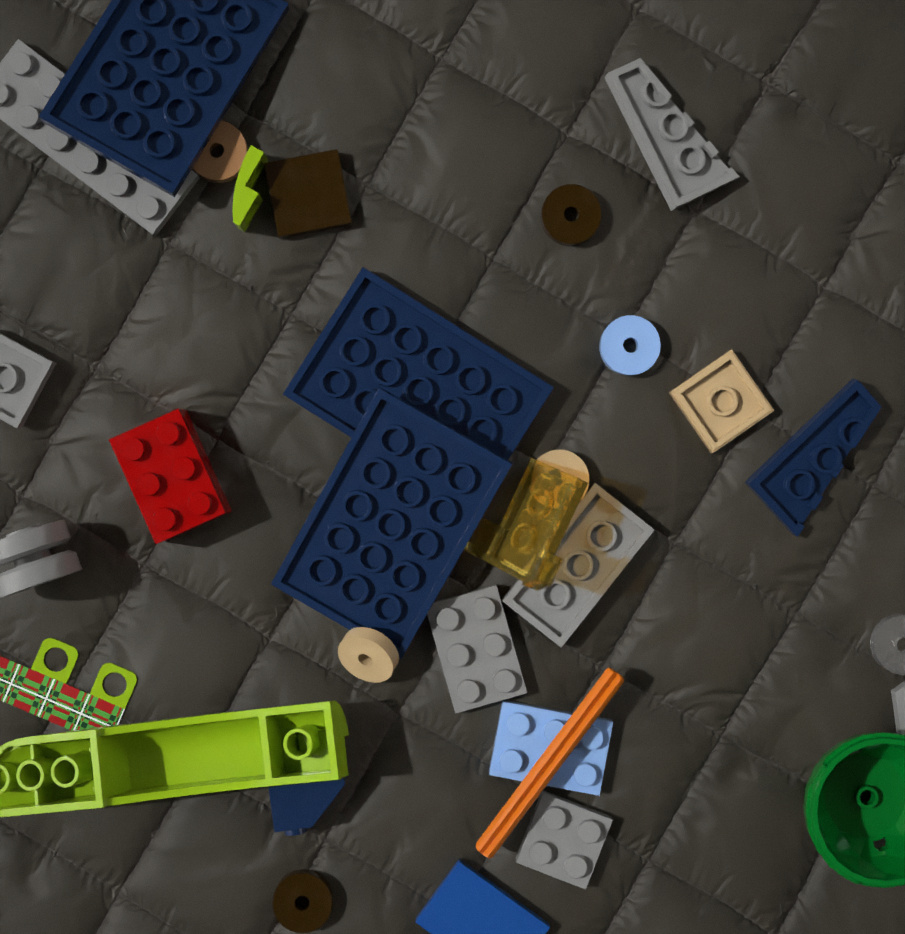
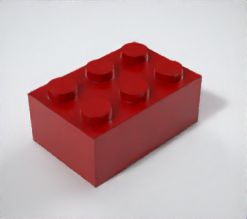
M178 408L109 439L155 544L166 542L232 512L187 410Z

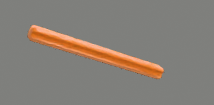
M607 668L476 842V849L483 856L489 859L493 858L622 686L624 678L614 669Z

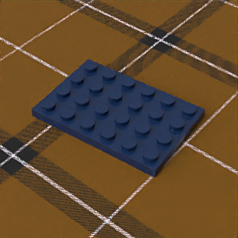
M111 0L40 113L39 118L44 124L175 198L287 14L289 5L283 0Z
M362 267L283 395L349 437H352L375 393L381 387L502 457L509 459L554 387Z
M381 387L378 388L271 585L349 630L356 627H367L381 632L393 642L398 651L399 659H402L513 462Z

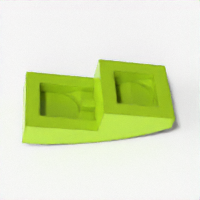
M252 145L247 151L239 170L233 196V223L244 232L263 202L259 193L252 189L265 168L264 163L269 161L264 152Z

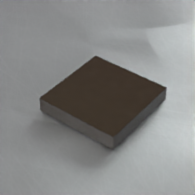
M338 149L264 163L279 239L353 225Z

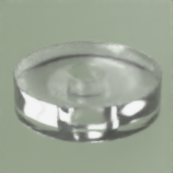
M893 614L885 617L875 626L870 639V648L874 659L881 667L892 673L905 675V649L899 651L897 648V642L901 638H905V614Z

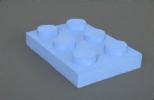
M502 700L489 775L523 781L574 712ZM598 717L547 786L600 796L613 727L611 719Z

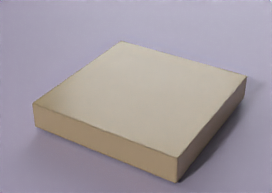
M732 349L669 392L710 453H714L774 411Z

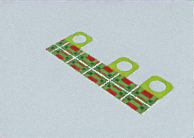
M47 638L42 642L31 669L0 656V701L71 731L113 726L119 724L136 685L137 678L133 672L113 663H105L99 670L90 694L67 685L78 658V651L73 646L59 640ZM51 648H61L68 656V663L61 671H51L44 663V656ZM110 673H119L126 680V690L120 696H110L103 689V680Z

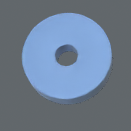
M635 315L622 316L612 321L603 331L599 342L600 355L605 365L613 372L624 376L638 375L651 368L659 356L661 347L660 337L656 328L648 320ZM626 339H632L636 343V350L630 353L624 349L623 343Z

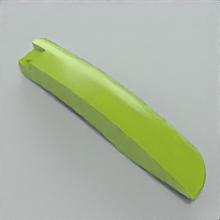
M324 701L137 722L18 738L0 746V817L96 809L213 792L340 780L349 775L344 736L349 735L343 709L337 701Z

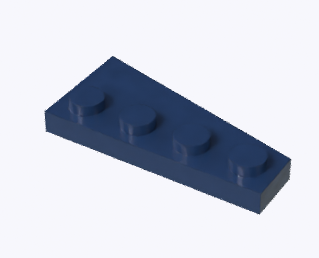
M851 379L745 481V484L792 535L799 536L805 527L802 524L811 510H816L823 499L822 493L831 479L837 477L844 466L842 462L851 448H856L881 409V405L859 380Z

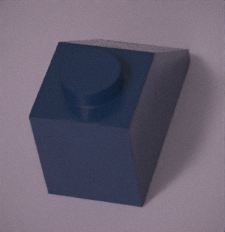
M347 776L340 780L269 786L274 832L284 831L286 836L306 833L307 828L314 826L343 788Z

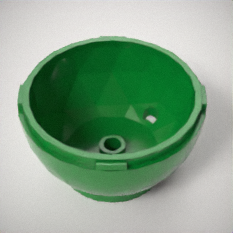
M880 731L856 734L840 741L829 749L813 768L806 784L803 809L806 828L816 850L828 866L847 880L870 887L888 888L905 885V735ZM870 790V800L861 802V793ZM884 838L886 841L885 846L874 847L873 841Z

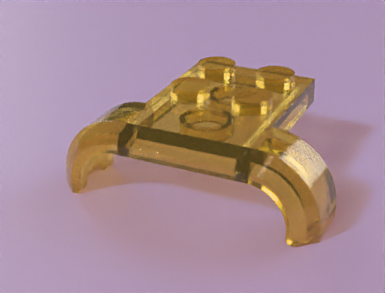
M531 458L501 524L498 525L482 517L464 551L523 582L522 585L539 591L551 587L564 561V558L555 553L588 483Z

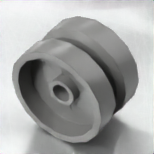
M65 520L55 521L42 526L40 524L33 525L7 534L5 538L0 539V566L14 562L16 567L0 573V598L82 570L75 551L67 550L54 555L50 553L51 549L66 544L71 538Z

